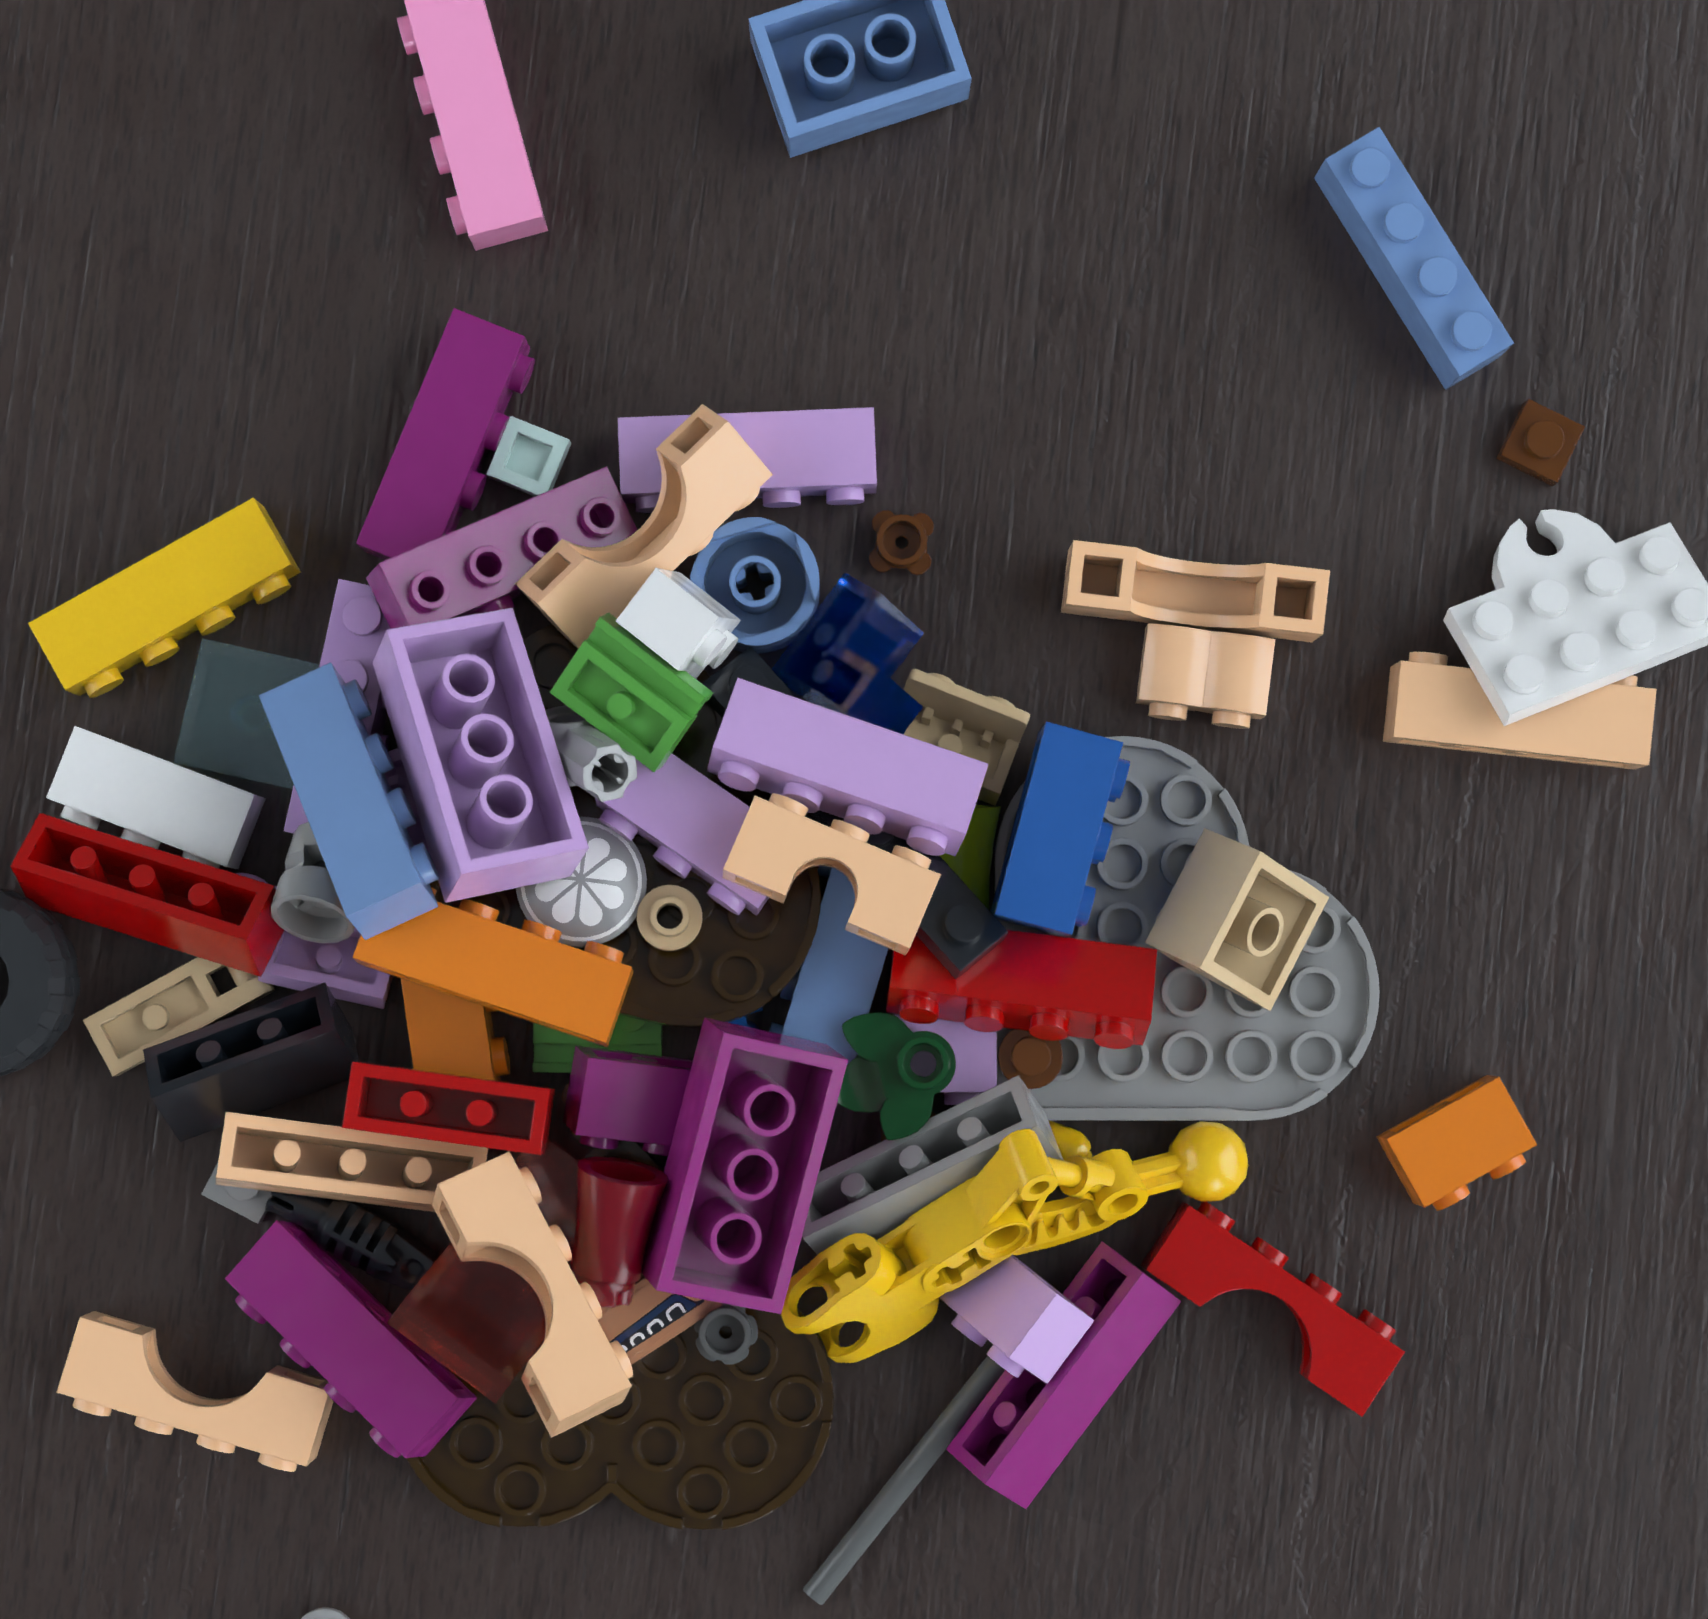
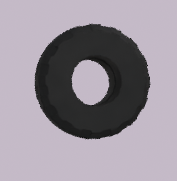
M1 888L0 957L6 964L9 976L7 997L0 1007V1076H5L26 1068V1066L42 1058L56 1046L55 1043L63 1032L67 1031L74 1016V1008L77 997L80 994V977L76 961L78 958L73 944L67 938L61 928L62 925L56 918L31 899L14 891Z

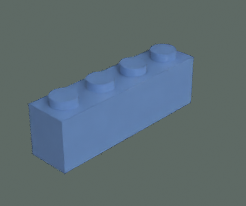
M1381 128L1374 129L1324 160L1314 177L1315 181L1444 389L1447 390L1505 353L1514 344L1513 340Z
M330 662L260 694L261 703L344 913L361 936L367 940L439 907L429 884L439 879L437 869L423 842L415 846L413 845L407 827L417 823L414 813L400 787L392 791L384 773L394 769V765L378 733L371 736L368 735L362 719L371 716L372 712L357 680L354 679L345 683Z
M819 866V876L828 878V882L820 904L817 930L804 963L794 978L781 991L780 998L791 1001L785 1024L783 1026L772 1022L769 1032L827 1044L847 1058L848 1065L851 1060L856 1058L857 1053L848 1043L842 1030V1024L855 1016L869 1013L888 948L845 930L854 908L855 895L853 887L848 878L839 870L828 866Z

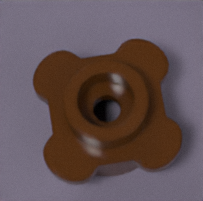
M889 510L878 512L872 520V529L876 532V546L869 555V562L873 569L880 573H886L891 568L908 569L913 575H922L927 572L932 562L930 555L927 553L928 537L934 531L932 519L925 513H916L914 516L904 514L894 515ZM899 537H904L908 541V545L903 549L898 548L895 544L896 539Z

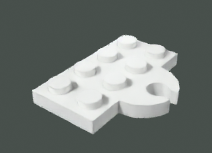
M1555 509L1541 510L1535 522L1538 533L1551 540L1557 549V553L1550 556L1535 553L1528 546L1526 540L1527 527L1518 519L1509 527L1494 554L1492 580L1496 590L1448 608L1443 619L1502 724L1506 726L1707 646L1708 583L1670 522L1615 543L1598 524L1578 513Z

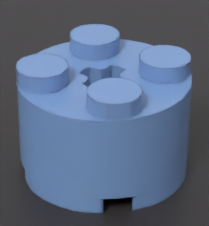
M741 518L719 527L714 531L709 544L698 552L690 574V580L741 620L732 631V634L738 637V641L733 649L744 652L749 647H752L757 654L773 652L788 646L805 632L813 622L820 597V579L817 562L812 550L806 541L794 531L766 518ZM758 572L762 581H773L774 584L765 588V598L753 600L750 593L740 594L738 592L739 589L747 586L746 575Z

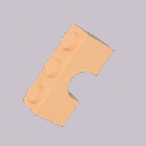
M772 793L769 801L754 796L723 868L722 878L784 904L793 881L801 872L814 866L835 868L848 878L855 895L854 908L845 930L906 956L941 874L928 869L931 860L916 851L898 845L894 846L892 853L867 843L870 834L850 823L833 819L831 826L828 827L805 817L808 808L789 797Z

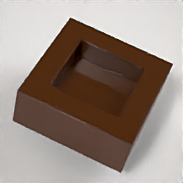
M1527 399L1523 403L1496 459L1553 487L1559 482L1585 426L1531 399Z

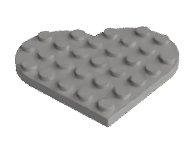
M1131 736L1106 737L1123 742L1119 758L1130 761L1129 771L1121 798H1116L1114 803L1108 801L1102 822L1113 824V830L1104 861L1099 862L1098 865L1091 863L1086 885L1096 888L1088 923L1086 926H1074L1072 935L1065 937L1152 948L1145 941L1204 828L1249 846L1247 832L1241 814L1226 788H1223L1196 759L1171 745L1156 740ZM1024 783L1010 801L998 830L994 851V894ZM1291 871L1327 895L1329 899L1271 1011L1195 973L1157 951L1152 1020L1143 1046L1132 1045L1125 1049H1110L1099 1046L1094 1042V1039L1068 1036L1063 1040H1059L1063 1050V1063L1056 1078L1044 1087L1029 1090L1046 1113L1048 1120L1253 1121L1284 1117L1302 1111L1328 1096L1327 1094L1339 1085L1353 1068H1356L1370 1043L1376 1025L1380 994L1379 977L1374 954L1362 927L1356 918L1351 916L1346 908L1325 887L1300 873ZM998 920L1006 930L1057 936ZM1002 1028L997 1031V1085L1008 1081L1000 1069L998 1051L1003 1038L1012 1030L1009 1028Z

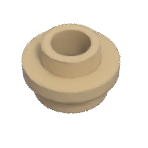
M676 885L659 886L647 893L640 902L637 911L638 929L645 941L651 946L663 951L680 950L691 944L700 932L702 926L701 906L696 897L683 887ZM665 906L677 907L683 916L679 926L673 929L662 927L657 921V914L661 908Z

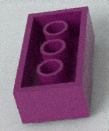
M704 1017L664 1173L668 1176V1182L654 1216L641 1273L656 1291L777 1314L782 1313L846 1071L847 1058L824 1043Z

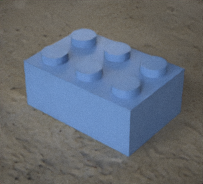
M803 0L748 18L750 41L790 158L969 99L972 78L945 0Z

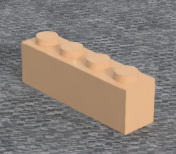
M1410 652L1409 661L1401 660L1390 667L1383 742L1633 770L1649 765L1657 689L1637 687V676L1631 675L1504 726L1471 668L1447 666V655L1431 652Z
M226 1112L215 1185L435 1212L432 1202L437 1184L485 1163L488 1148L346 1129L340 1126Z

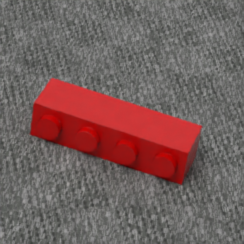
M39 813L10 866L26 898L31 899L42 908L259 977L262 976L284 932V929L278 926L271 916V905L276 892L274 885Z
M1007 930L1008 934L999 945L957 979L951 975L917 935H915L906 956L893 950L886 1013L899 1014L902 1019L908 1022L930 1024L938 1019L963 1022L968 1028L979 1032H996L1002 1028L1029 1031L1032 1036L1048 1041L1063 1040L1068 1036L1094 1039V1042L1099 1046L1110 1049H1125L1132 1045L1143 1046L1151 1024L1157 949Z

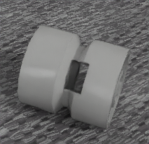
M306 822L299 825L293 834L285 860V872L279 879L271 905V916L278 926L291 935L317 943H337L348 939L354 932L355 927L344 913L310 824Z

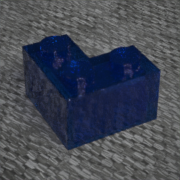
M844 573L772 670L798 699L904 734L923 706L894 682L891 676L904 662L924 632L881 593Z

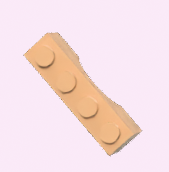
M702 404L656 448L662 474L660 495L652 514L639 530L625 540L605 547H585L561 539L515 583L557 630L578 649L596 627L595 623L599 617L610 613L615 618H618L655 568L674 571L688 556L703 550L711 541L714 531L735 511H739L751 504L759 494L760 487L773 475L733 426Z
M1073 540L1067 554L1061 613L1313 642L1322 636L1324 632L1330 570L1272 563L1228 565L1193 562L1151 554L1137 547Z
M509 1151L437 1184L432 1206L461 1262L485 1261L505 1266L523 1277L539 1297L545 1316V1338L541 1347L528 1361L521 1380L552 1438L623 1403L632 1386L629 1378L633 1377V1369L621 1344L616 1340L609 1343L598 1320L602 1318V1310L593 1289L587 1282L579 1284L568 1264V1261L572 1260V1253L564 1233L557 1224L548 1226L537 1204L542 1202V1196L533 1174L527 1167L519 1169Z
M97 1311L90 1312L79 1318L57 1393L73 1397L72 1406L80 1411L98 1416H110L112 1409L136 1416L134 1425L141 1429L158 1434L171 1435L173 1429L178 1428L198 1434L196 1443L207 1449L223 1453H234L236 1446L260 1453L258 1462L289 1472L296 1471L297 1464L307 1467L317 1458L333 1405V1400L324 1390V1386L328 1383L326 1379L279 1365L268 1371L250 1392L228 1399H212L196 1395L179 1385L164 1367L158 1352L156 1330L154 1328Z

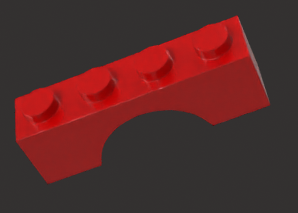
M1182 1201L1140 1265L1200 1307L1218 1295L1239 1289L1260 1290L1280 1298L1291 1310L1300 1328L1302 1359L1299 1373L1363 1417L1405 1353V1351L1390 1342L1396 1330L1366 1309L1362 1310L1357 1319L1341 1309L1336 1304L1343 1294L1310 1272L1303 1283L1285 1271L1283 1267L1289 1257L1258 1236L1249 1246L1229 1233L1236 1221L1208 1202H1202L1196 1210Z

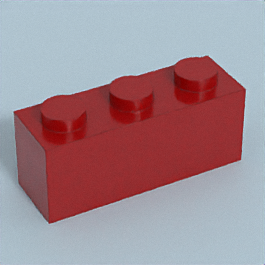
M352 1062L342 1128L543 1155L547 1149L555 1088L366 1062Z

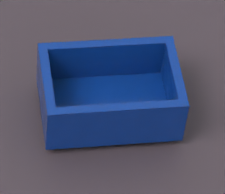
M1047 721L1039 730L990 912L996 919L1060 937L1072 935L1074 926L1081 927L1082 925H1087L1096 894V888L1086 885L1091 863L1098 865L1099 862L1104 861L1113 830V824L1102 822L1108 801L1114 803L1116 798H1121L1130 766L1129 760L1119 758L1123 742Z

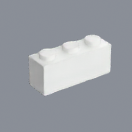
M74 726L46 797L65 805L61 817L80 825L97 830L102 819L123 827L124 830L121 835L123 839L158 849L162 842L183 850L182 857L216 868L223 865L238 869L266 800V798L77 726Z

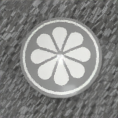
M579 817L589 849L570 877L516 888L517 898L525 917L528 920L561 931L559 943L574 948L585 947L587 941L602 944L624 932L637 917L638 907L647 891L645 864L634 842L628 841L603 824L599 819L591 817Z

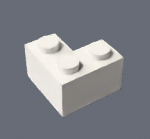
M655 568L616 620L618 624L675 669L686 671L695 679H697L707 665L715 669L730 654L738 641V637L732 634V631L741 621L682 573Z

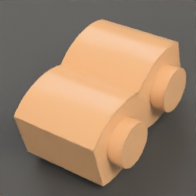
M1148 623L1144 633L1136 703L1148 705V716L1154 718L1186 721L1187 710L1213 714V725L1249 729L1251 718L1262 719L1266 716L1275 639Z

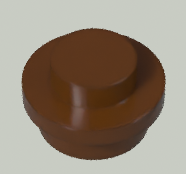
M1012 1029L1000 1044L998 1062L1002 1073L1008 1080L1019 1075L1028 1089H1037L1046 1086L1056 1078L1062 1067L1063 1050L1059 1040H1042L1032 1036L1029 1031Z

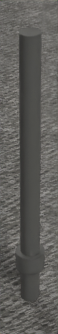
M988 1355L803 1587V1591L820 1605L825 1603L943 1454L1003 1374L1005 1369Z

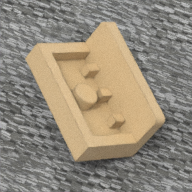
M911 669L888 729L988 763L978 799L995 806L1020 740L1027 727L1030 714L1016 708L1012 703L1001 697L985 696L956 685L950 678L944 675Z

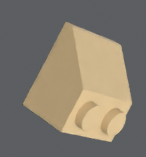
M1204 828L1193 851L1189 854L1185 866L1164 907L1158 913L1155 924L1145 943L1180 965L1271 1011L1329 897L1261 851Z

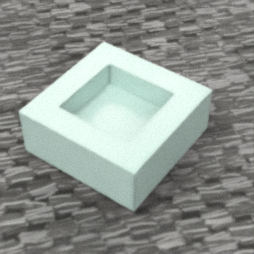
M510 416L487 471V476L492 480L535 497L550 491L555 485L571 446L570 439Z

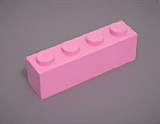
M404 0L408 15L398 17L397 22L407 55L418 53L424 75L414 77V85L423 114L427 115L435 112L441 135L431 137L430 143L440 175L451 173L457 195L446 198L456 235L468 233L475 251L548 231L485 0Z

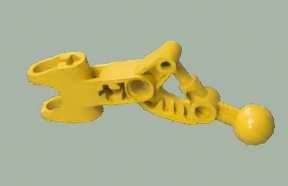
M1200 1121L1182 1129L1170 1144L1169 1150L1166 1153L1132 1161L1127 1151L1111 1149L1103 1151L1092 1158L1074 1155L1065 1160L1047 1157L1035 1131L1031 1129L1014 1131L1000 1142L999 1150L978 1175L966 1180L907 1218L903 1224L876 1240L865 1233H854L820 1252L791 1277L781 1313L786 1328L795 1334L811 1335L819 1333L827 1356L836 1363L859 1362L901 1343L922 1330L933 1320L937 1313L940 1296L965 1285L1011 1255H1021L1051 1248L1106 1229L1118 1220L1125 1219L1138 1212L1145 1205L1150 1195L1179 1189L1184 1195L1195 1200L1211 1202L1221 1201L1234 1194L1246 1178L1249 1166L1245 1143L1233 1129L1223 1124ZM1058 1185L1064 1194L1069 1195L1066 1198L1045 1202L1047 1196ZM812 1287H823L827 1293V1302L811 1314L799 1317L797 1305L801 1295ZM851 1321L864 1323L863 1333L859 1340L850 1346L841 1347L838 1337L843 1325Z

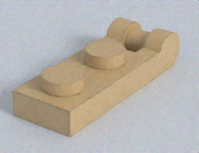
M197 957L85 1018L83 1022L112 1076H119L145 1062L143 1049L216 1023L241 1008L264 998L275 991L272 984L260 982L256 975ZM227 967L237 987L220 995L210 975Z

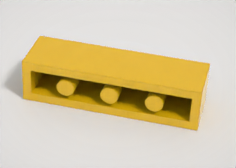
M253 497L28 624L64 689L78 696L87 692L89 698H94L120 685L124 681L121 673L143 661L146 667H149L173 656L180 649L177 641L199 630L201 635L204 636L225 627L236 618L232 611L252 599H255L257 604H263L279 597L291 588L288 579L301 573L267 510Z

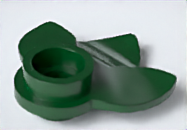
M882 1012L866 1013L842 1024L843 1033L858 1057L851 1060L846 1067L837 1103L857 1112L870 1113L880 1111L882 1130L888 1141L908 1137L919 1131L930 1118L934 1095L945 1089L954 1076L956 1059L950 1044L942 1036L930 1031L912 1032L901 1019L893 1014ZM928 1052L934 1056L936 1068L929 1076H918L912 1071L910 1063L916 1053Z

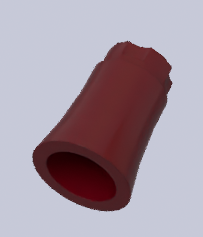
M588 1157L577 1162V1208L571 1251L572 1260H570L569 1266L579 1284L587 1282L591 1286L601 1307L628 1306L633 1299L635 1282L640 1280L645 1249L656 1210L668 1182V1176L655 1167L632 1160L613 1157Z

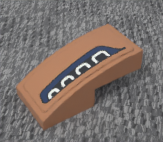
M644 1277L635 1283L634 1295L630 1305H621L614 1308L601 1307L602 1318L598 1322L609 1343L615 1340L618 1341L624 1348L632 1365L706 1317L711 1311L721 1307L722 1303L656 1291Z

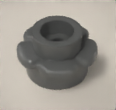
M722 1303L721 1307L711 1311L706 1317L694 1324V1329L698 1333L696 1346L701 1355L710 1361L721 1360L727 1365L736 1364L745 1359L749 1354V1346L753 1345L758 1338L757 1322L753 1316L745 1313V1307ZM721 1327H730L732 1335L729 1338L721 1337L719 1333Z

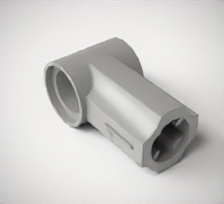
M568 706L546 709L545 711L569 786H579L600 802L622 798L629 783L637 779L635 756L621 748L617 742L598 731L597 728Z

